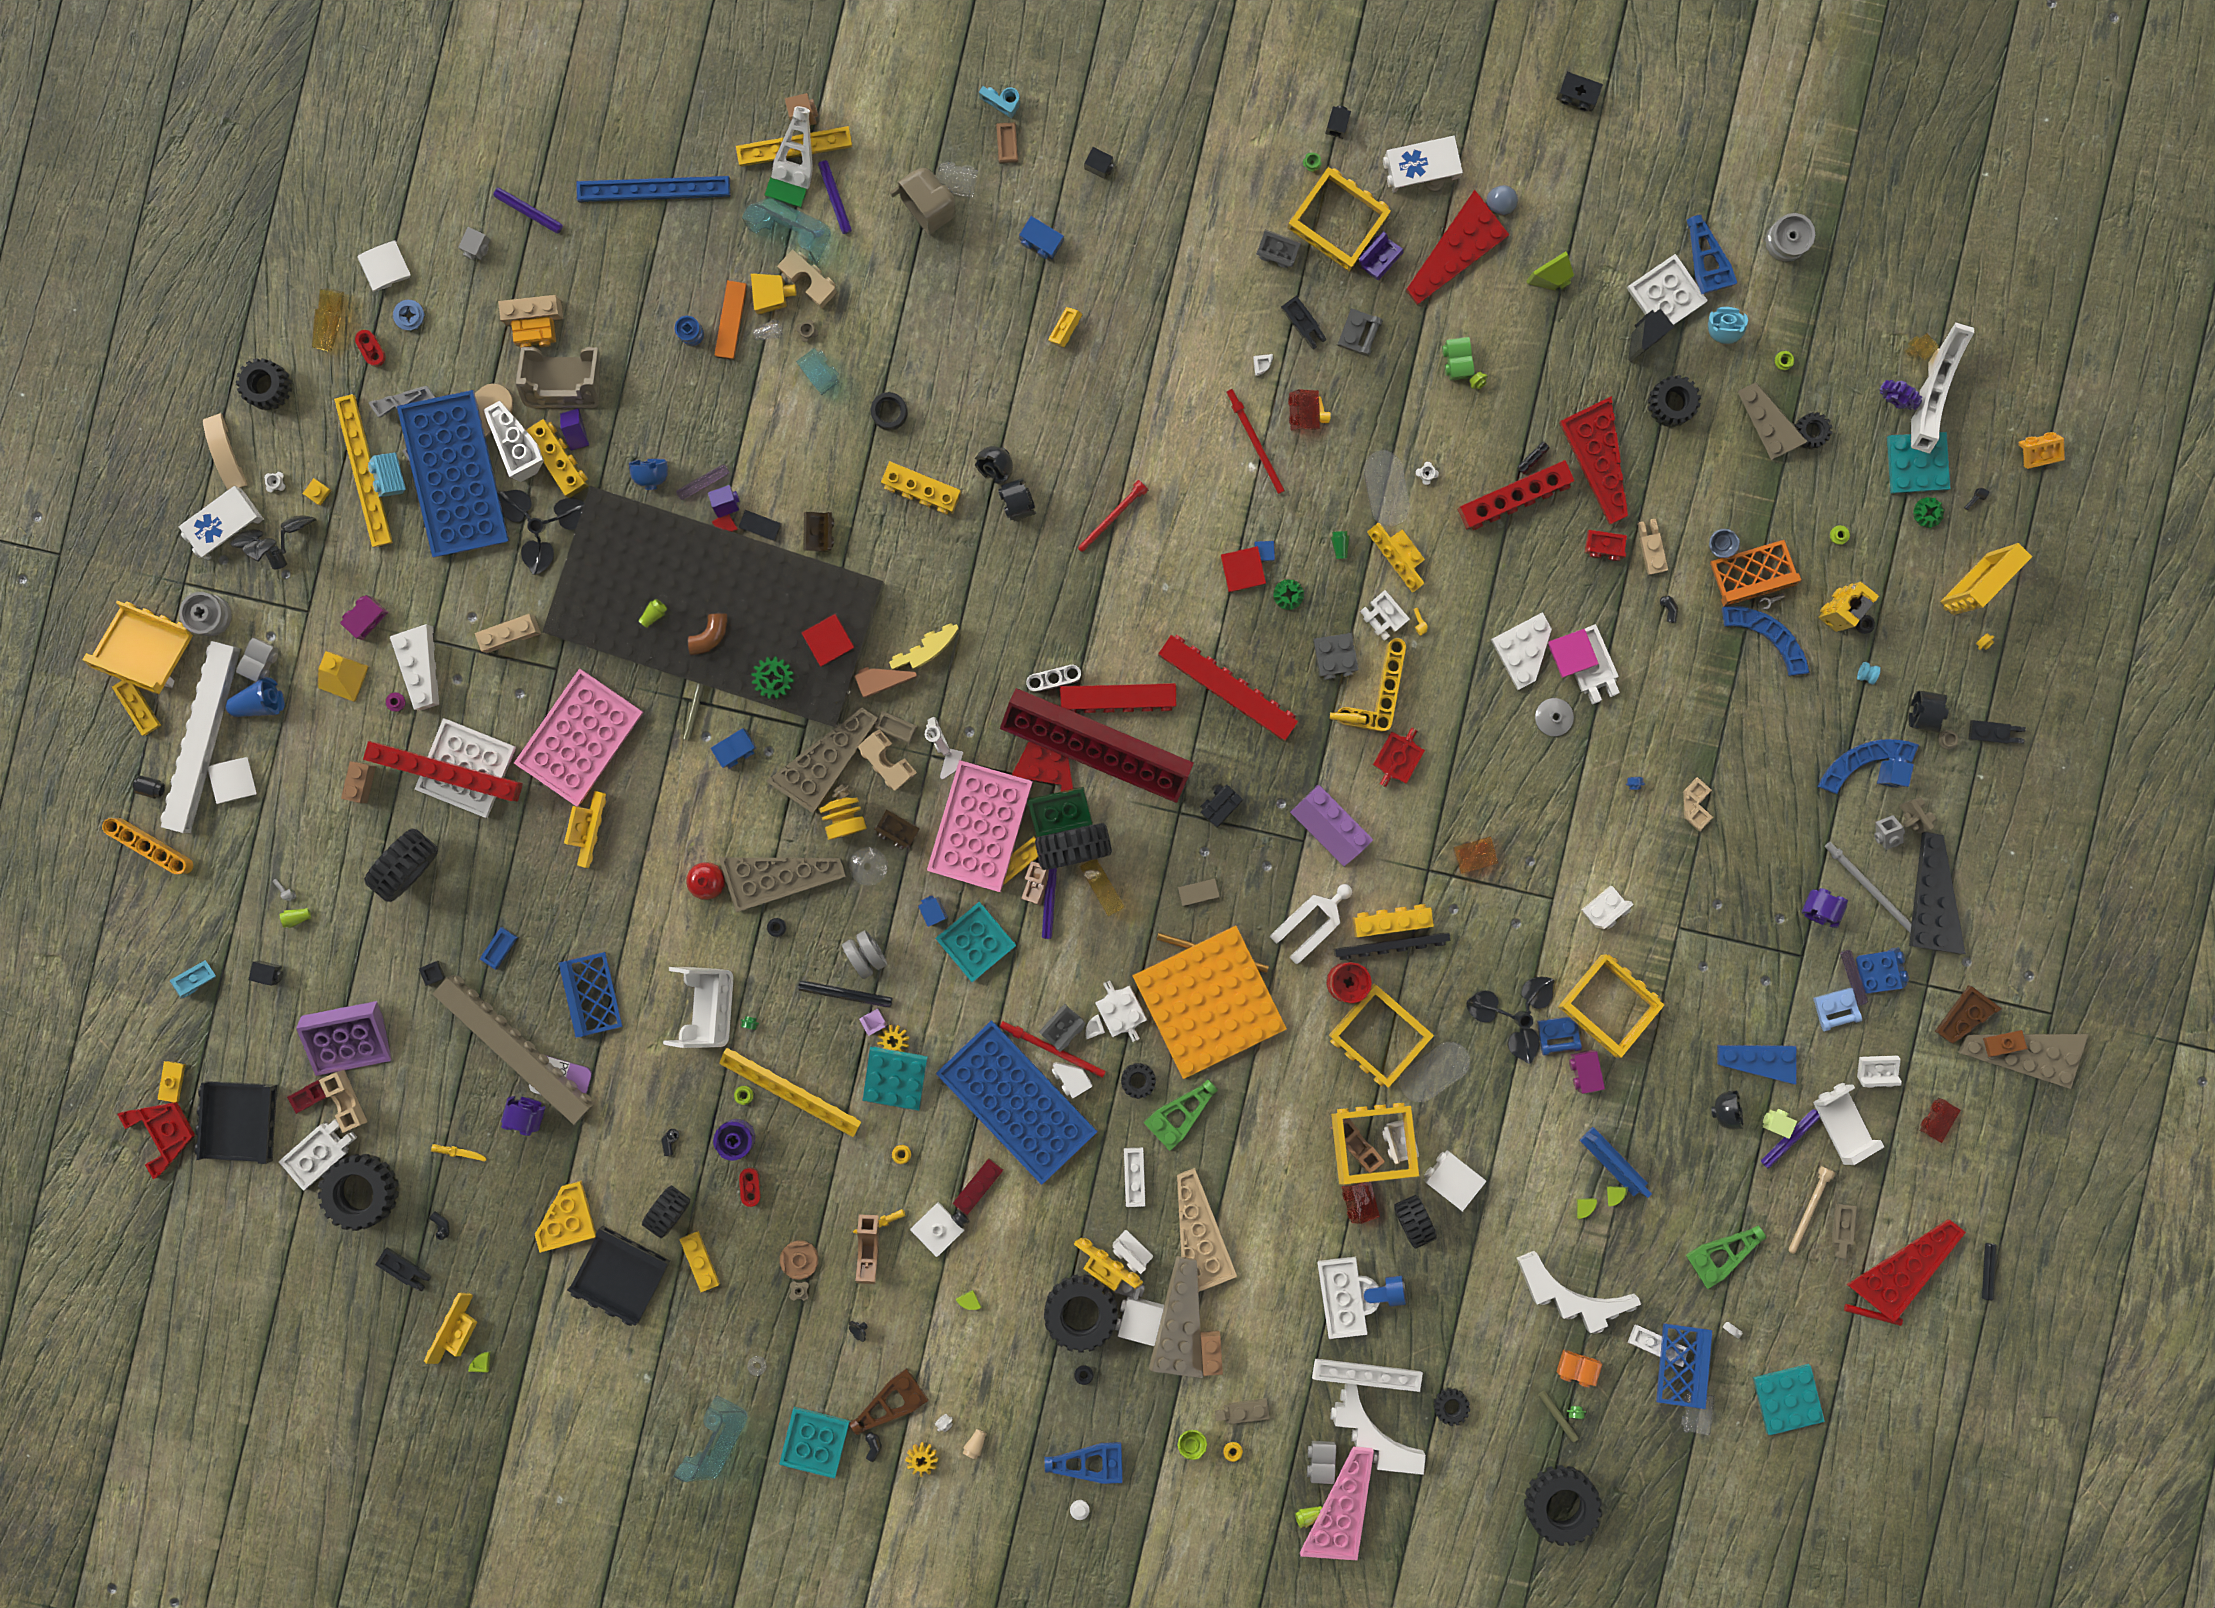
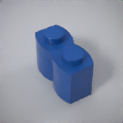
M742 728L710 749L721 767H728L730 769L738 764L737 760L744 757L747 759L755 754L753 750L757 747L747 730Z

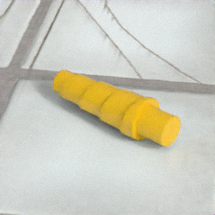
M1330 712L1331 720L1352 724H1365L1366 716L1359 715V713Z

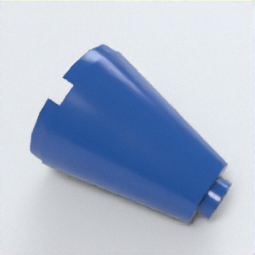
M265 677L229 698L226 710L233 717L277 715L284 709L283 693L281 690H277L276 685L278 684L276 681Z

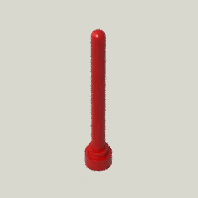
M1140 480L1133 484L1132 492L1078 546L1080 552H1084L1137 497L1144 496L1149 491Z

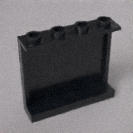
M220 1081L201 1083L198 1089V1096L200 1097V1105L197 1108L199 1123L196 1127L198 1139L194 1150L196 1160L255 1161L258 1164L272 1162L277 1085Z
M603 1225L598 1229L595 1235L596 1238L567 1291L571 1292L570 1295L576 1299L582 1298L588 1301V1305L591 1307H599L605 1310L607 1315L621 1318L624 1324L636 1326L671 1260Z

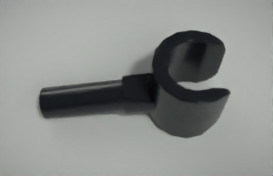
M1984 488L1976 489L1974 496L1964 509L1968 510L1978 498L1985 500L1989 495V491Z

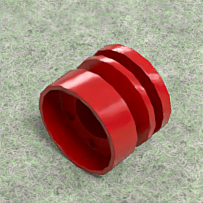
M1344 962L1331 968L1327 975L1326 985L1328 992L1336 1000L1356 1003L1367 997L1371 990L1372 980L1369 972L1362 965ZM1349 978V982H1351V985L1346 986V984L1343 983V980Z

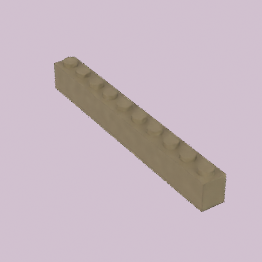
M455 974L447 977L433 995L573 1125L579 1122L594 1106L591 1097L586 1093H582L574 1081L568 1080L563 1075L561 1069L554 1067L549 1062L547 1056L540 1054L535 1049L533 1043L526 1041L516 1028H512L502 1015H498L489 1003L479 998V994L464 984L465 981Z

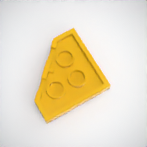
M582 1180L563 1185L560 1188L541 1225L535 1232L540 1253L596 1237V1230Z

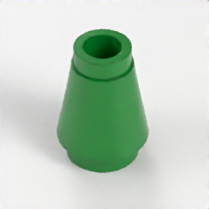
M1347 531L1332 532L1331 541L1336 559L1348 558L1350 535H1348Z

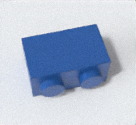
M1030 216L1019 234L1021 244L1028 249L1032 247L1044 259L1049 258L1052 260L1064 242L1062 234Z
M1896 757V759L1889 758V761H1882L1877 784L1894 788L1909 787L1914 764L1907 763L1908 759Z
M932 895L921 900L922 904L918 907L928 927L948 918L939 897L934 898Z

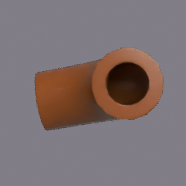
M709 614L705 631L699 635L688 637L690 655L709 652L720 643L726 633L727 614Z

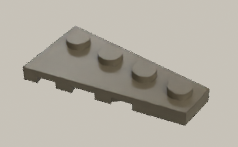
M1757 382L1738 391L1771 460L1808 442Z

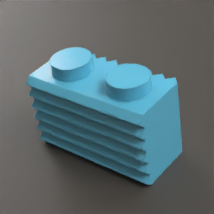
M396 453L374 455L370 459L368 468L369 472L374 475L373 487L375 492L379 493V497L403 494L406 488Z

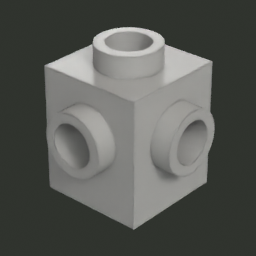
M1894 815L1875 822V840L1878 844H1882L1885 850L1904 843L1903 834H1905V830Z

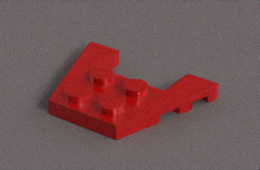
M1028 742L1012 776L1061 785L1060 792L1073 789L1069 758Z
M178 1102L128 1110L117 1114L125 1129L143 1121L161 1156L145 1164L153 1180L160 1177L195 1137V1133Z

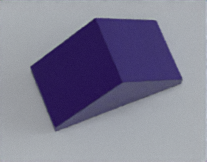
M579 408L560 413L561 430L570 450L590 446Z

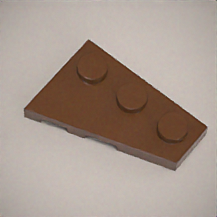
M1968 985L1934 1032L1953 1044L1969 1033L1972 1028L1979 1023H1983L1989 1016L1997 1013L2002 1008Z

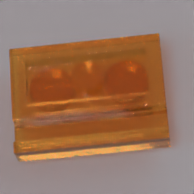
M1491 836L1453 847L1460 874L1498 863Z

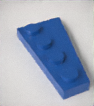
M1717 1045L1718 1065L1796 1085V1046Z

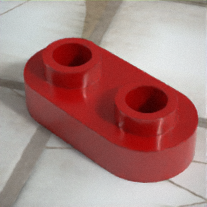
M360 330L355 336V343L365 361L374 367L381 366L385 362L386 355L376 336L369 330ZM369 338V342L365 344V339ZM378 354L379 358L374 360V356Z
M748 1167L739 1175L740 1197L745 1206L753 1207L761 1199L760 1177L755 1168ZM747 1174H752L753 1180H748ZM753 1193L755 1198L750 1199L748 1194Z

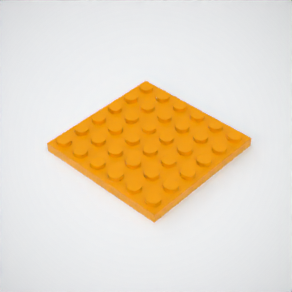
M1236 925L1133 975L1183 1079L1287 1029Z

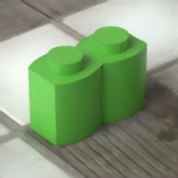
M1470 338L1446 340L1445 345L1442 346L1443 357L1447 358L1445 375L1449 376L1450 381L1472 378L1474 376V364Z

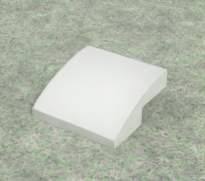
M395 240L357 256L373 292L391 287L392 283L408 279L411 276Z
M247 757L207 767L216 804L257 795Z

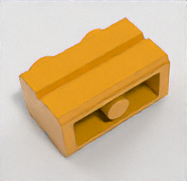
M550 316L511 321L513 342L520 349L521 347H532V345L538 344L540 347H549L551 343L556 342L554 320Z

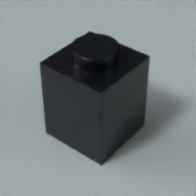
M1333 106L1325 134L1343 139L1351 111L1344 106Z
M1092 147L1084 163L1085 170L1103 179L1106 178L1107 174L1111 175L1115 167L1113 156L1095 147Z
M253 961L248 980L270 986L278 985L283 975L281 971L282 966L264 961Z

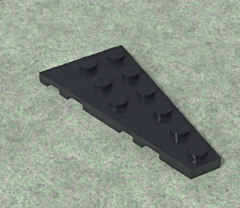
M1923 832L1909 946L1966 954L1944 835Z

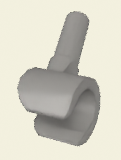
M1784 593L1773 598L1760 599L1759 602L1763 600L1768 602L1767 607L1761 609H1768L1775 601L1785 598Z
M277 879L272 881L280 890L283 900L291 901L296 898L293 889L285 890Z

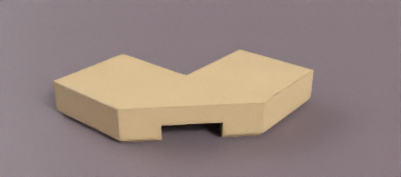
M1696 777L1683 791L1684 818L1696 830L1701 831L1713 817L1699 804L1712 790Z

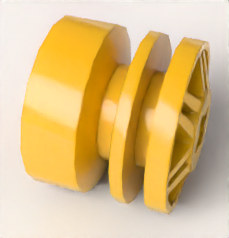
M858 797L838 799L819 808L820 813L829 812L830 814L822 817L823 821L832 820V824L825 827L828 840L867 829L864 817H854V813L860 811L861 807H851V805L859 802Z

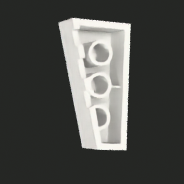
M427 624L390 636L413 708L419 711L439 705L438 684L435 672L436 662L434 659L435 645L432 634L434 632L433 626Z

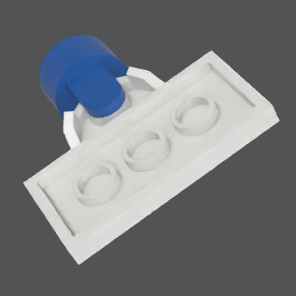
M1356 1257L1317 1262L1329 1339L1367 1335L1365 1315L1372 1314L1377 1310L1380 1302L1388 1301L1389 1307L1406 1305L1408 1303L1405 1278L1402 1276L1385 1277L1386 1286L1379 1287L1373 1279L1367 1276H1359Z

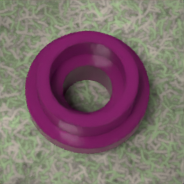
M391 693L386 698V706L391 711L398 712L405 706V698L400 693ZM396 698L398 703L393 705L392 701Z

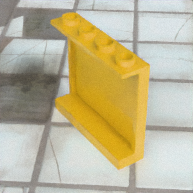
M117 601L116 604L120 607L119 611L93 655L86 653L83 661L90 668L159 695L193 635L180 622L175 624L165 616L160 615L158 617L147 609H137L130 602L122 603Z

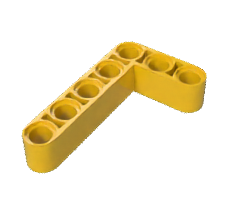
M1395 638L1387 644L1375 712L1350 707H1343L1337 711V713L1347 711L1348 713H1359V715L1365 714L1368 717V723L1366 725L1361 723L1352 724L1336 720L1339 724L1378 732L1390 729L1393 722L1406 644L1402 639ZM1393 643H1398L1401 646L1400 652L1396 653L1392 650L1391 646ZM1390 661L1397 664L1396 671L1389 670L1388 663ZM1386 680H1390L1394 683V688L1392 690H1387L1385 688ZM1383 699L1390 701L1391 706L1389 709H1384L1381 706ZM1379 718L1386 719L1387 726L1385 728L1379 727Z

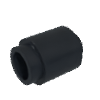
M142 775L134 780L132 786L135 794L153 799L156 797L161 798L165 791V784L161 783L160 780Z

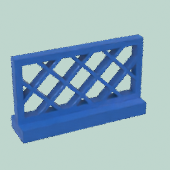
M602 952L560 962L559 967L575 1037L578 1038L622 1027L606 953ZM594 958H603L604 965L600 971L590 966ZM591 959L588 964L584 962L585 960ZM581 962L586 965L581 976L573 971L572 963ZM588 967L598 973L593 982L583 978ZM604 968L606 971V975L602 973ZM600 974L608 980L604 990L594 984ZM574 975H576L577 977H579V979L577 980V982H576V980H575V976H574ZM581 979L590 984L585 994L577 989V984ZM592 986L602 991L597 1001L587 996ZM604 993L612 997V1003L609 1008L598 1003ZM585 998L595 1003L589 1013L583 1010L581 1006ZM597 1005L607 1010L601 1020L591 1015ZM612 1006H614L615 1012L610 1010ZM608 1012L616 1016L617 1024L608 1025L603 1022ZM583 1013L588 1015L586 1019H584ZM589 1017L599 1022L595 1029L587 1031L586 1021ZM601 1023L606 1026V1027H601V1028H599V1026L601 1025Z
M1594 1127L1579 1140L1624 1187H1628V1192L1632 1196H1635L1638 1192L1647 1198L1652 1195L1645 1187L1648 1183Z
M1663 1323L1656 1402L1706 1409L1712 1330ZM1668 1328L1675 1329L1680 1336L1671 1341L1668 1338ZM1690 1331L1697 1332L1696 1341L1692 1344L1684 1337ZM1683 1339L1688 1347L1680 1353L1674 1344ZM1672 1347L1677 1356L1669 1361L1666 1357V1351ZM1689 1350L1695 1355L1694 1361L1690 1364L1683 1357ZM1680 1358L1686 1367L1678 1373L1672 1364ZM1671 1367L1676 1375L1668 1381L1664 1376V1371ZM1689 1369L1693 1374V1380L1687 1384L1681 1375ZM1677 1378L1684 1384V1387L1678 1392L1671 1385ZM1666 1387H1669L1674 1393L1668 1400L1662 1399V1393ZM1686 1389L1691 1393V1403L1684 1402L1679 1396Z

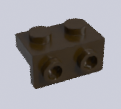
M804 512L803 551H831L834 545V537L832 536L834 518L832 517V512Z
M886 809L874 830L877 831V836L884 840L890 838L894 841L893 845L903 850L904 847L908 849L911 846L920 828Z

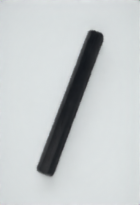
M803 980L798 985L799 991L890 1008L893 1001L892 997Z

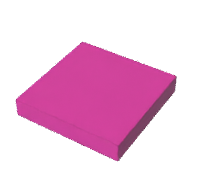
M1585 628L1548 642L1561 678L1599 664Z

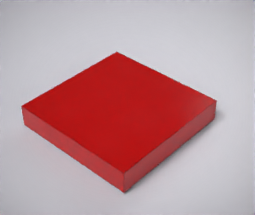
M1258 546L1221 554L1229 592L1266 584Z
M836 614L802 632L820 667L855 648Z

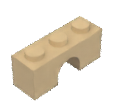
M792 249L779 263L778 269L793 283L800 277L806 276L811 278L812 283L806 294L823 309L837 293L835 289L836 284L829 277L825 279L820 275L822 271L816 265H809L806 262L808 259L800 251L796 253Z
M556 295L498 301L500 320L505 325H511L512 320L548 316L553 320L563 319L562 303Z
M527 614L475 633L480 650L489 653L505 647V644L509 642L525 640L537 636L541 632L535 616Z
M879 729L866 738L858 748L861 755L873 765V769L885 779L887 786L895 791L909 781L917 772L905 758L896 764H892L887 760L885 753L892 743Z
M345 1070L335 1072L319 1080L326 1097H331L337 1106L338 1114L335 1117L342 1133L368 1122Z

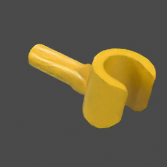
M1317 397L1319 422L1329 423L1330 412H1324L1322 398Z
M1415 608L1414 612L1419 623L1415 630L1421 636L1427 632L1428 626L1423 621L1419 609Z

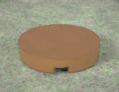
M797 1240L790 1242L780 1255L782 1271L792 1279L801 1280L808 1278L815 1272L818 1266L819 1256L817 1250L806 1241Z

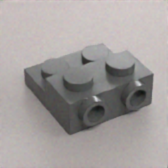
M1352 633L1313 639L1319 677L1324 676V680L1336 678L1335 674L1343 673V677L1355 675L1354 671H1358V663Z

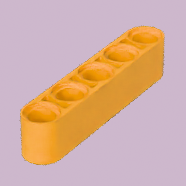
M108 818L103 822L102 829L104 833L173 874H188L192 871L193 862L190 858L124 819ZM114 823L117 824V830H116V831L113 830V824H114ZM131 832L134 834L132 841L129 838ZM147 842L150 843L149 851L146 849ZM164 851L167 854V858L165 861L162 858V854ZM180 861L184 866L182 870L178 867Z

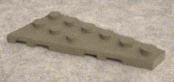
M864 708L859 709L825 737L766 780V782L810 812L815 813L858 750V746L864 741L879 718Z
M719 857L736 912L847 877L841 858Z
M1966 1034L1963 1037L1958 1053L2071 1089L2088 1034H2023L2027 1049L1991 1057L1987 1055L1983 1038L1996 1035Z
M1176 1256L1149 1369L1153 1372L1203 1378L1197 1261L1193 1258Z

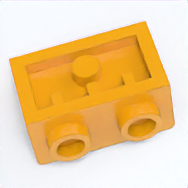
M2054 432L2045 433L2041 437H2027L2024 441H2019V446L2023 448L2024 467L2027 469L2065 460L2064 438Z

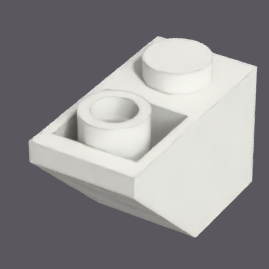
M1057 1061L1053 1063L1054 1068L1052 1072L1057 1080L1061 1078L1064 1083L1062 1089L1067 1096L1071 1095L1074 1098L1092 1087V1083L1083 1068Z

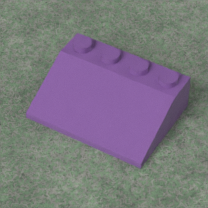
M377 1001L303 1015L296 1027L315 1076L391 1061L384 1020Z

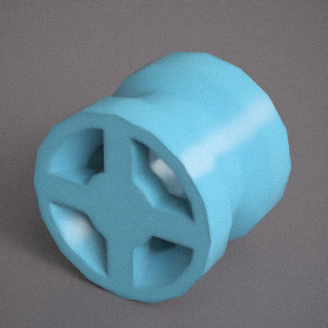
M1863 662L1858 671L1857 679L1860 681L1866 680L1869 684L1874 685L1879 677L1880 667L1870 666L1869 663Z

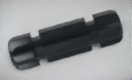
M1541 442L1537 449L1535 448L1517 466V469L1522 474H1525L1543 456L1542 454L1549 450L1550 447L1547 443Z

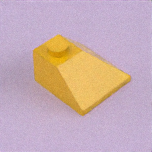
M325 651L318 669V688L355 702L369 666Z

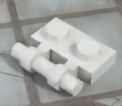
M1386 590L1370 602L1374 608L1373 611L1370 612L1366 607L1360 611L1366 623L1369 622L1376 630L1374 632L1378 636L1380 635L1384 641L1390 636L1386 631L1389 626L1395 632L1410 620ZM1378 613L1385 621L1383 625L1374 617Z

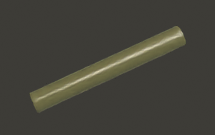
M697 683L682 739L689 741L691 739L704 689L702 684Z
M1545 1391L1540 1392L1539 1397L1571 1441H1577L1579 1437Z

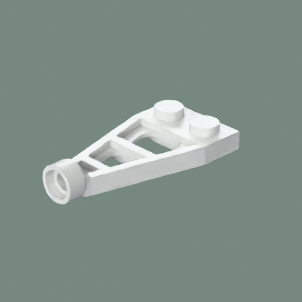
M797 106L794 108L793 119L774 159L771 178L808 189L813 171L809 125L810 110ZM794 130L803 132V144L791 140ZM790 148L801 151L803 161L801 165L786 160V155Z
M936 717L928 719L925 738L930 742H935L934 745L938 753L941 752L944 756L951 753Z

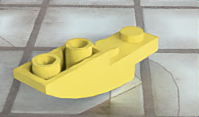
M950 623L943 626L940 632L935 633V631H931L925 634V638L921 639L924 647L921 648L919 645L911 648L910 653L904 656L903 653L893 656V660L889 662L891 668L896 670L911 663L912 668L915 670L933 660L954 639L959 631L957 624L953 626Z

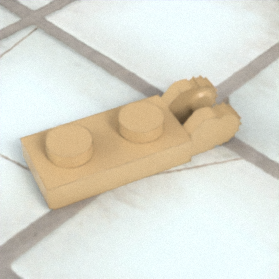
M1655 519L1650 520L1652 535L1648 536L1644 521L1639 522L1638 527L1641 537L1639 539L1647 574L1651 575L1668 571L1661 536L1658 533L1657 521Z

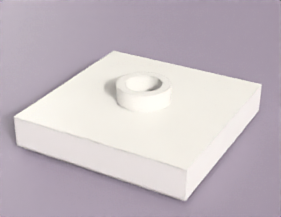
M937 1202L910 1230L937 1257L965 1229L959 1227L951 1218L950 1213Z

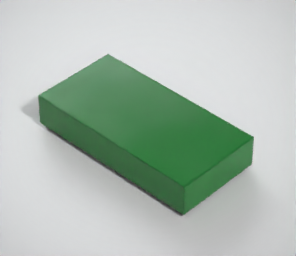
M770 177L764 196L802 209L807 189Z

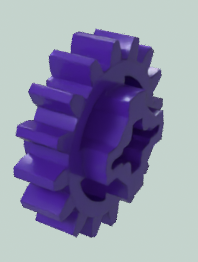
M1886 380L1879 389L1883 398H1886L1887 402L1893 404L1898 409L1906 407L1909 410H1916L1922 402V396L1919 395V392L1904 381Z

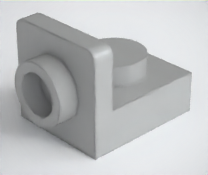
M1122 1280L1115 1293L1132 1297L1133 1300L1137 1301L1138 1296L1142 1297L1145 1286L1141 1285L1135 1289Z

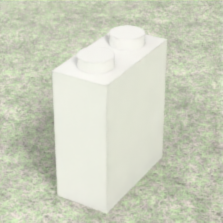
M1447 1150L1445 1153H1440L1436 1159V1165L1426 1171L1424 1181L1463 1212L1485 1184L1486 1180Z
M1127 1296V1299L1122 1301L1120 1311L1123 1312L1122 1318L1117 1319L1115 1330H1118V1337L1154 1346L1164 1305L1140 1298L1135 1301L1132 1297Z

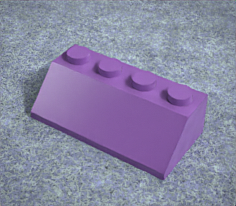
M1317 785L1290 812L1343 867L1373 841L1320 785Z

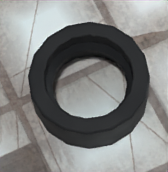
M885 392L876 396L870 408L871 416L876 425L888 431L901 427L908 415L907 406L902 397L892 392ZM892 400L899 405L900 415L893 422H884L878 415V408L882 402Z

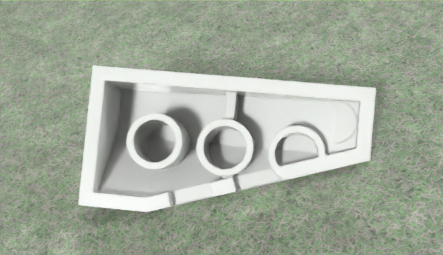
M501 401L485 408L484 413L509 477L522 482L537 474L544 460L535 440Z

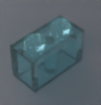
M813 348L796 362L822 396L839 383L837 378L839 373L833 366L829 368L825 362L828 359L821 350L817 352Z

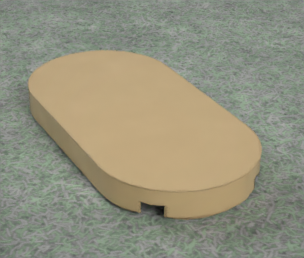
M499 384L485 385L475 393L485 439L492 431L484 409L501 401L510 413L513 411V397L511 393Z

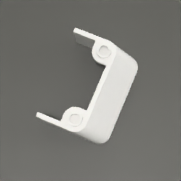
M669 967V971L684 973L685 984L695 987L692 1025H684L681 1028L679 1040H667L663 1044L680 1048L725 1046L729 1040L733 992V974L731 971L696 967Z

